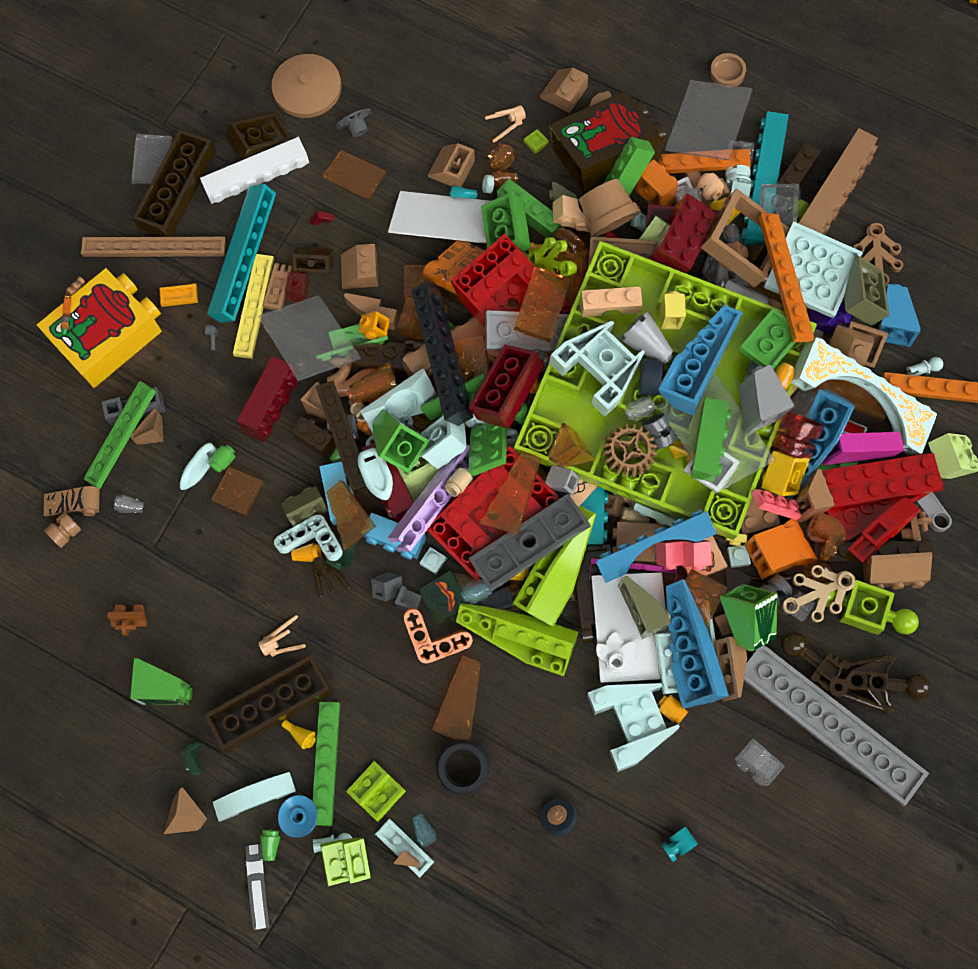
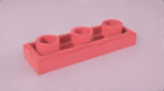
M755 489L751 493L759 509L794 520H798L801 517L798 509L799 505L793 499L789 500L783 496H777L769 491Z

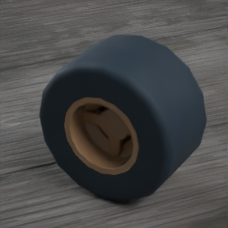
M643 359L639 394L659 395L658 389L661 385L663 369L662 361Z

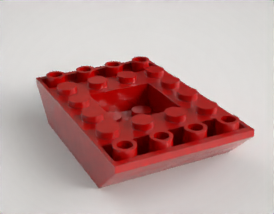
M506 234L501 236L451 280L460 302L484 328L486 311L570 314L572 309L570 304ZM508 300H514L517 303V307L510 308Z
M509 446L506 451V463L480 473L463 493L456 496L437 515L427 531L481 585L484 581L469 558L560 498L521 456ZM491 509H496L499 512L498 519H489L488 513Z

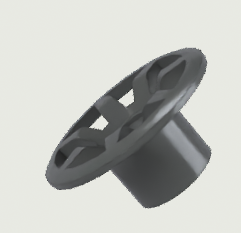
M361 109L347 115L337 123L336 127L338 129L348 127L353 138L365 134L369 129L364 118L371 114V109Z

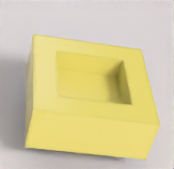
M738 534L734 540L725 537V541H729V545L741 546V543L747 542V535Z

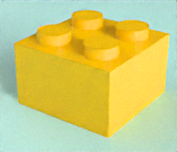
M790 450L773 451L768 458L769 465L767 471L763 474L761 488L780 496L798 495L810 458Z

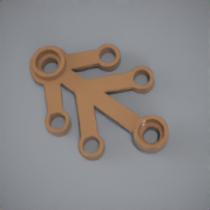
M880 223L869 225L866 230L867 236L859 244L854 245L853 248H859L861 252H864L865 247L873 242V248L863 259L870 262L874 258L875 266L883 271V258L891 265L892 271H901L903 262L893 257L900 253L901 245L885 235V229ZM881 242L889 247V253L881 247ZM884 273L885 287H887L889 277Z

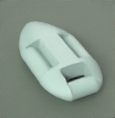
M212 443L203 445L185 467L180 480L181 490H186L199 482L210 468L208 465L209 458L217 450Z
M376 448L360 452L358 455V467L367 488L376 497L387 500L392 492L393 480L386 460L378 456ZM375 455L376 459L371 461H364V459Z

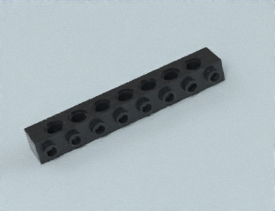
M425 281L411 291L444 420L460 426L474 417L468 408L470 402L440 289Z

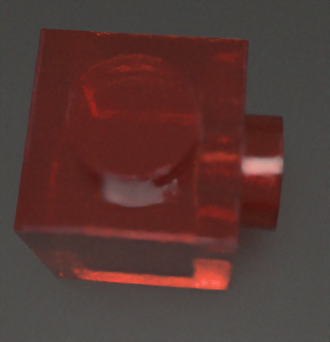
M288 272L285 294L288 300L292 302H306L309 286L307 274Z

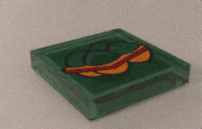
M453 570L446 572L419 589L436 624L458 613L461 603L470 604Z

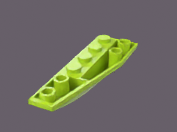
M582 506L578 508L586 517L591 527L537 561L513 602L517 607L551 626H554L573 592L596 514Z
M461 603L456 619L457 623L521 661L561 676L565 675L578 636L577 631L556 624L551 626L538 618L478 605Z

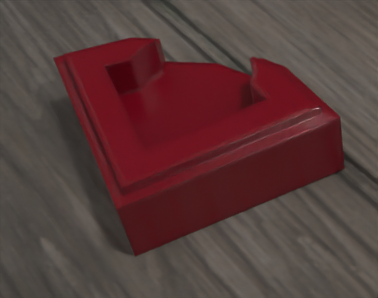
M317 211L310 218V224L319 225V222L326 221L328 224L334 220V214Z

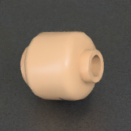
M714 173L703 174L698 179V192L708 201L721 197L724 189L723 182Z

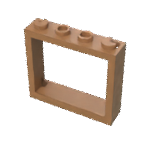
M736 188L726 198L701 248L750 285L756 287L760 282H765L769 277L768 271L772 269L769 254L767 253L759 269L719 240V237L734 208L760 227L759 216L761 213H770ZM781 222L786 238L789 227Z

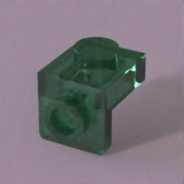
M200 742L188 744L185 750L181 752L186 761L183 763L188 773L192 772V774L197 776L204 772L195 756L197 752L205 748Z

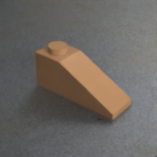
M734 637L713 641L729 694L722 701L740 698L747 663L746 649L737 646Z

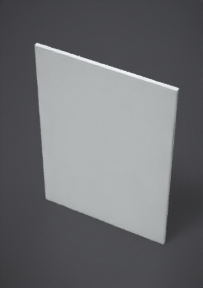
M400 191L388 233L486 243L481 206L491 201Z
M662 572L625 574L605 583L602 575L591 576L597 644L606 645L607 639L614 632L619 635L624 644L629 642H635L636 644L634 658L626 662V667L621 672L614 673L610 671L606 666V662L598 657L600 683L660 679L654 635L642 640L618 584L627 575L666 609ZM666 628L664 631L659 633H668V629ZM614 659L612 661L613 665L619 666V661Z

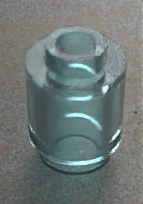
M481 579L463 586V591H461L464 602H469L470 605L488 598V595L492 594Z

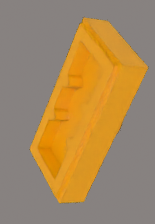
M196 284L160 288V305L162 307L198 303Z

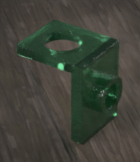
M341 534L338 543L343 553L338 560H335L341 564L328 559L325 563L343 571L351 564L358 541Z

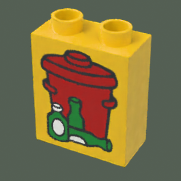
M106 268L37 324L46 337L93 388L98 386L162 332L154 320L161 314L156 306L147 297L138 302L132 296L138 290L133 282L124 273L115 278ZM62 317L70 318L69 323L63 324ZM61 328L68 329L66 335L61 333Z

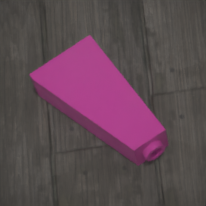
M900 432L842 434L838 443L822 462L823 465L894 457L904 451L903 440L901 439Z

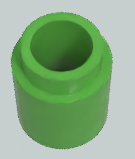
M221 445L209 458L208 465L218 473L222 470L224 471L236 458L234 455L235 451L228 445L225 447Z

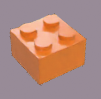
M652 160L638 180L635 191L648 204L670 206L675 202L678 182L674 176H670L666 172L662 164Z

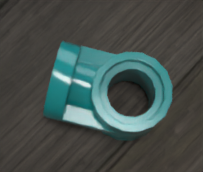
M684 827L669 838L671 843L667 845L664 842L661 844V847L670 860L674 862L677 860L676 854L679 853L683 856L697 846L698 843L689 830Z

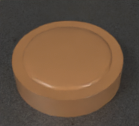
M724 53L717 56L713 60L710 69L712 81L722 88H734L740 85L746 73V65L743 59L732 53Z

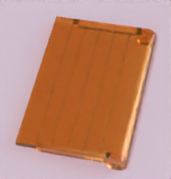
M341 150L327 171H324L322 177L369 200L387 171Z

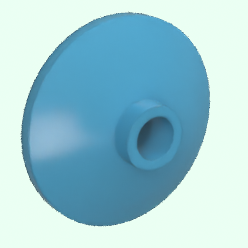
M300 795L288 798L282 804L278 814V822L282 831L288 836L295 838L309 834L314 829L318 818L317 808L313 801ZM300 813L303 814V819L301 821H299L298 815Z

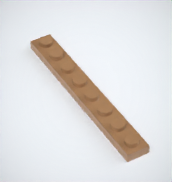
M83 237L81 254L83 257L225 256L227 240L225 237Z

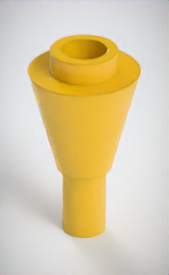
M288 720L283 721L281 726L291 733L302 749L313 746L316 740L315 732L295 726Z

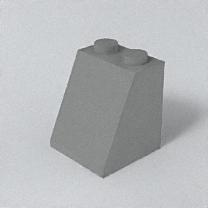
M761 365L751 371L752 374L745 377V382L739 387L746 435L778 421L794 407L793 402L771 365L764 368Z

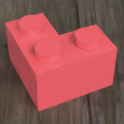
M672 539L656 543L657 565L664 566V569L667 570L676 569V566L679 565L682 567H692V570H702L704 566L712 565L711 541L701 540L694 542L684 539Z

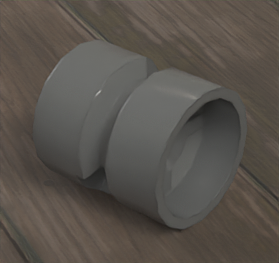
M665 413L651 416L642 423L644 431H649L648 435L654 437L651 444L657 445L655 450L667 447L677 439L673 428L668 427L670 422Z
M775 574L767 581L768 585L763 584L760 587L761 589L777 593V606L781 604L780 600L784 601L793 594L789 583L779 574Z

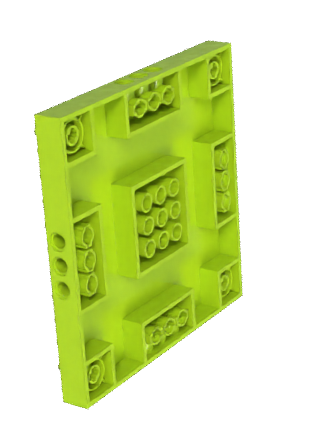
M600 241L554 351L564 342L613 321L614 325L610 333L636 356L639 352L623 343L619 337L622 333L625 334L627 332V328L641 314L644 315L645 311H648L673 350L671 354L673 358L667 364H663L662 383L674 358L685 349L690 341L694 340L699 331L709 324V321L724 305L741 311V318L693 416L675 409L660 392L658 396L639 394L643 359H649L644 355L619 404L605 417L591 404L593 396L603 385L578 362L562 376L552 365L548 364L514 450L520 456L550 468L554 465L570 469L580 477V480L678 519L683 518L684 521L691 519L690 514L702 510L703 513L707 511L717 534L734 540L740 531L752 499L751 493L756 488L782 419L781 417L778 421L746 435L739 387L745 382L744 378L748 376L746 371L752 360L738 349L774 307ZM641 287L642 308L640 313L620 314L619 310H608L603 312L601 316L582 317L580 302L582 291ZM672 291L685 294L686 317L681 328L661 329L660 305L664 294ZM774 308L786 317L785 311ZM810 321L814 333L817 324ZM796 342L777 366H780L781 363H787L795 368L805 342ZM792 383L789 385L786 391L789 397L794 387V384ZM705 398L729 402L728 409L732 410L730 421H726L725 427L729 428L727 439H723L722 445L726 446L725 452L740 463L733 476L718 493L695 478H690L691 476L684 472L688 463L685 460L687 456L675 459L669 449L670 445L662 449H654L653 451L657 452L656 457H652L655 462L649 464V470L643 468L644 473L642 475L636 470L635 477H632L631 472L628 473L627 477H624V471L622 470L620 474H617L618 468L615 467L611 470L612 462H605L610 456H603V452L606 451L603 445L608 443L605 438L606 436L611 437V430L616 431L617 426L623 429L626 423L629 428L635 423V429L638 430L646 419L659 413L666 414L670 422L668 427L673 428L677 436L676 441L689 445V453L691 451L695 452ZM625 436L618 440H623L627 442L630 441L633 437ZM638 440L637 445L639 449L643 450L642 453L646 454L643 443ZM634 443L627 449L626 457L633 451ZM614 446L615 455L621 461L622 453ZM630 459L626 464H637L642 460Z

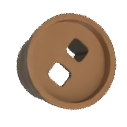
M619 179L608 181L592 189L579 199L589 224L588 230L591 237L604 235L608 231H612L629 222L641 213V210L635 202H632Z

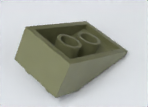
M858 255L855 257L844 295L845 310L870 326L889 316L884 272Z
M627 575L624 576L619 582L618 587L642 640L664 631L670 625L671 620L668 610L664 609L661 603Z

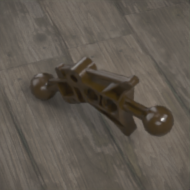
M798 632L787 633L782 639L781 646L786 655L790 657L800 656L815 667L810 681L819 683V686L832 698L843 696L854 700L855 703L879 710L888 715L892 714L894 709L888 701L887 690L906 692L909 697L915 700L924 699L930 693V682L923 675L913 674L906 680L888 678L889 667L896 660L894 654L861 659L853 663H849L845 659L839 662L840 655L834 658L833 650L822 659L807 647L805 637ZM851 667H858L849 671L843 679L839 678L842 669L847 670ZM852 676H857L860 679L859 686L852 684ZM873 678L879 679L881 684L879 688H875L872 685ZM835 685L839 687V691L835 690ZM847 690L864 692L870 699L859 695L854 696L846 692Z

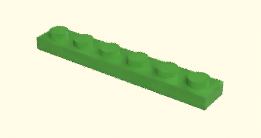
M139 381L84 477L93 487H98L99 489L102 487L156 393L154 389L144 382Z
M319 702L313 803L318 813L315 826L333 825L340 718L339 702Z

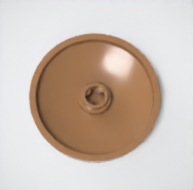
M301 54L289 58L278 67L272 79V93L278 106L284 112L300 118L316 117L327 112L339 99L342 87L340 75L335 65L328 59L315 54Z

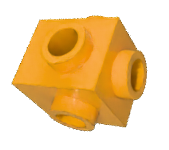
M377 311L362 314L358 332L364 334L370 340L387 336L390 318Z

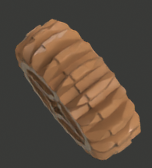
M626 423L623 429L617 426L616 431L611 430V437L606 436L605 438L608 443L603 445V448L606 449L603 452V456H610L605 462H612L610 469L613 470L617 467V474H620L621 470L624 471V477H627L629 472H631L632 477H635L636 470L642 475L644 473L643 468L649 470V464L655 462L652 457L657 455V452L653 451L657 448V445L650 444L654 437L648 438L649 431L643 433V426H640L638 430L635 429V423L632 424L631 428ZM625 436L633 437L630 441L627 442L623 440H618ZM638 440L643 443L646 454L642 453L643 450L639 449L637 445ZM634 443L633 451L626 457L627 449ZM614 446L622 453L621 461L615 455ZM630 459L642 460L637 464H626Z

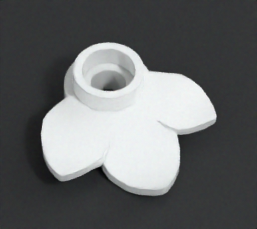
M614 632L607 639L606 645L597 644L596 653L600 660L606 662V666L610 671L618 673L624 670L626 662L634 658L636 644L635 642L624 644L619 635ZM617 659L619 666H614L612 661Z

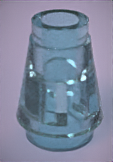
M423 814L412 818L418 844L426 847L437 840L436 832L424 818Z

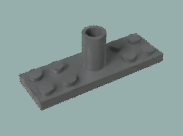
M567 494L471 556L469 560L490 592H492L591 527V525L571 496Z

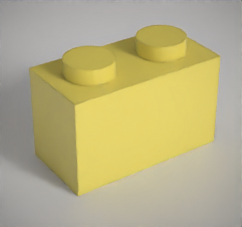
M676 291L664 294L660 305L661 329H680L686 317L685 294H679Z

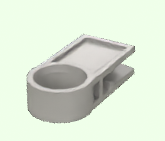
M929 493L915 503L921 510L920 512H925L926 517L932 518L933 523L929 525L934 531L944 532L951 526L952 519L934 493ZM935 516L944 517L947 521V526L945 528L938 527L934 522Z

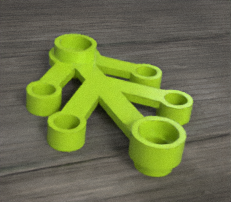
M547 237L540 249L530 251L527 258L555 289H562L564 285L563 279L557 278L554 268L559 269L562 276H572L576 273L577 266L572 261L561 262L554 260L559 252L567 250V242L565 240H558L556 242L554 237ZM548 249H552L546 257H543ZM543 265H545L548 275H546Z

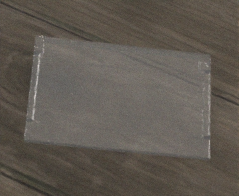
M136 134L131 183L151 184L171 146L172 136Z

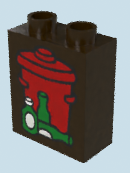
M626 90L549 125L553 151L584 195L604 184L607 175L610 174L615 161L619 158L630 137L650 142L655 151L650 162L652 160L656 162L662 160L661 144L666 142V134L662 125L659 122L652 124L644 102L642 100L635 102Z

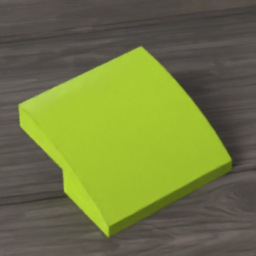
M374 761L346 792L378 822L406 791Z
M350 838L320 844L328 886L349 881L351 884L371 878L364 838Z

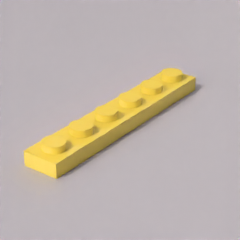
M256 254L233 355L235 357L253 358L264 309L263 302L274 264L273 256Z

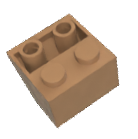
M459 143L443 146L428 177L452 187L456 185L462 187L475 162L474 149Z
M821 469L816 470L800 488L798 495L792 498L798 503V509L801 513V517L797 520L798 523L812 520L815 516L822 515L834 506L833 497L829 492Z

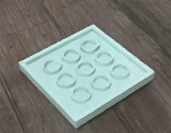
M793 221L786 236V241L805 306L834 318L845 295L855 257L858 255L861 257L863 252ZM772 268L764 288L780 295Z

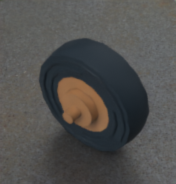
M555 798L543 806L540 813V822L549 834L564 836L575 827L577 812L568 800Z

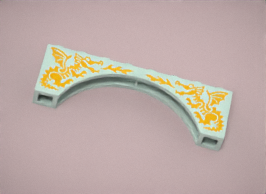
M816 337L812 342H805L795 366V376L791 382L803 391L813 389L822 382L833 379L857 384L873 395L881 404L890 420L893 432H900L904 447L902 452L908 456L922 454L937 413L932 411L929 406L916 401V398L902 392L899 387L892 386L883 377L875 375L869 368L862 367L853 358L843 355L839 349L832 348L823 339Z

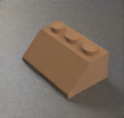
M932 552L871 556L862 565L864 581L881 589L892 587V589L896 590L903 589L904 586L922 588L930 581Z

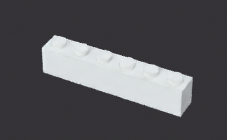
M299 137L200 179L211 204L221 202L232 195H237L248 189L249 186L271 181L273 178L285 175L291 170L302 168L309 163V160Z

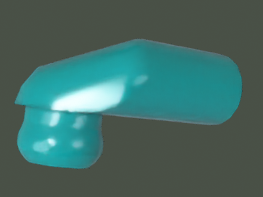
M456 185L451 188L450 196L453 198L476 199L477 190L465 189Z

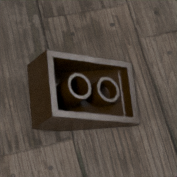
M276 112L231 122L226 134L228 142L240 161L292 140Z

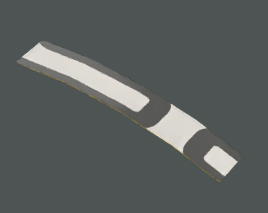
M261 844L245 847L252 925L255 930L268 928L269 918Z

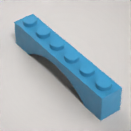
M696 511L690 514L691 519L684 521L681 518L672 522L673 527L666 529L663 526L654 530L655 535L649 538L645 534L635 539L637 543L629 546V543H625L617 547L619 551L611 554V551L599 555L601 559L596 561L605 583L627 574L637 556L655 543L672 539L699 542L717 534L708 512Z

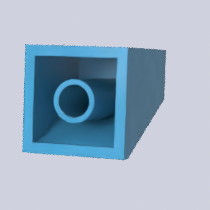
M888 284L886 294L889 316L876 323L875 329L888 332L886 343L911 347L920 333V325L908 288L902 287L899 284Z

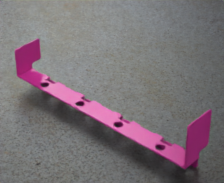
M591 558L590 572H589V580H590V573H591V564H596V565H597L596 561H598V560H600V559H592V558ZM632 563L630 568L638 570L645 569L647 571L674 573V583L676 582L677 568L667 570L663 566Z

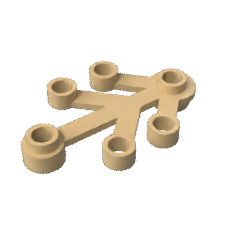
M820 565L814 566L811 569V575L815 578L824 577L833 581L828 585L806 578L803 574H796L793 577V583L796 586L804 585L815 589V591L797 599L792 597L785 599L782 603L783 611L787 614H794L799 610V606L819 598L815 611L811 613V620L816 623L821 622L824 618L823 612L830 592L837 590L834 602L829 605V611L832 614L840 613L846 591L851 590L855 585V578L850 572L842 571L836 574L823 569ZM815 568L820 569V575L814 573ZM797 576L802 577V583H797ZM842 578L847 579V585L841 583ZM787 603L793 604L792 610L787 608ZM834 604H836L839 607V610L837 612L833 611L832 606ZM815 613L820 614L821 618L819 620L814 618Z

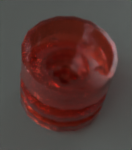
M787 412L780 422V425L787 431H777L776 435L779 438H774L772 444L789 455L810 459L813 452L809 449H815L816 445L809 441V438L819 439L824 426L802 415Z

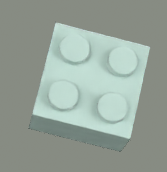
M444 416L421 432L422 435L430 440L422 452V457L437 469L447 465L451 459L463 453L467 448L465 424L457 426L445 421Z

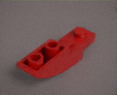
M907 497L903 498L872 522L861 533L862 536L848 548V551L864 564L887 540L898 534L921 510Z

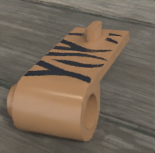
M85 486L44 494L43 516L48 517L75 511L82 512L85 516H94L95 513L99 512L100 489L98 487Z

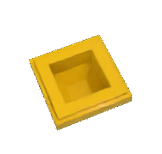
M674 441L670 444L669 449L676 459L688 456L690 446Z

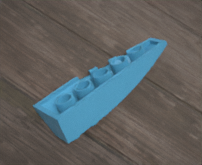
M724 305L709 321V324L699 331L694 340L690 341L685 349L674 358L658 391L675 409L692 416L694 415L742 315L741 311Z
M819 389L791 449L792 452L810 458L800 488L838 443L855 407L846 398L830 390ZM789 495V496H783V497L786 498V499L791 500L795 495Z
M682 579L666 586L667 610L671 616L669 625L672 641L670 643V651H672L673 655L671 669L682 707H694L728 697L729 694L710 635L685 580Z

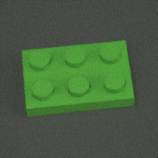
M773 308L738 350L758 366L762 365L764 368L771 365L774 369L796 342H793L787 318Z
M486 423L471 429L468 472L472 476L506 463L507 428Z

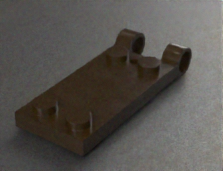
M610 544L586 547L576 579L583 644L593 643L591 625H596L591 576L602 575L598 565L591 564L589 580L591 558L601 559L599 555L611 551Z

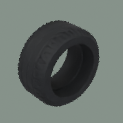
M461 739L448 744L437 758L436 773L440 783L449 792L457 795L475 793L482 788L490 775L491 763L486 750L472 740ZM461 749L473 752L481 764L478 778L466 785L454 782L446 770L449 756Z

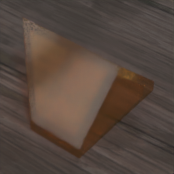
M562 423L549 460L561 468L595 460L578 433L567 424Z

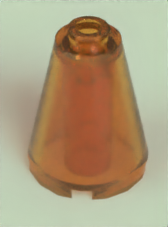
M390 362L385 363L349 385L350 389L347 390L350 401L354 400L355 403L374 402L398 386Z

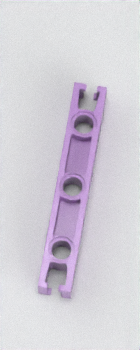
M466 445L467 448L463 453L458 454L447 465H443L388 536L387 539L391 543L402 542L396 547L399 551H411L452 497L445 490L446 481L458 468L469 470V455H467V452L470 451V445Z

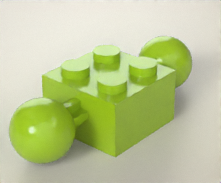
M855 580L854 587L849 590L848 595L845 594L841 605L844 608L839 622L879 635L884 631L887 621L893 624L897 632L911 634L917 629L919 619L916 613L910 609H901L897 612L890 610L895 593ZM823 582L822 584L828 585L832 582ZM837 590L830 592L825 607H829L834 602Z

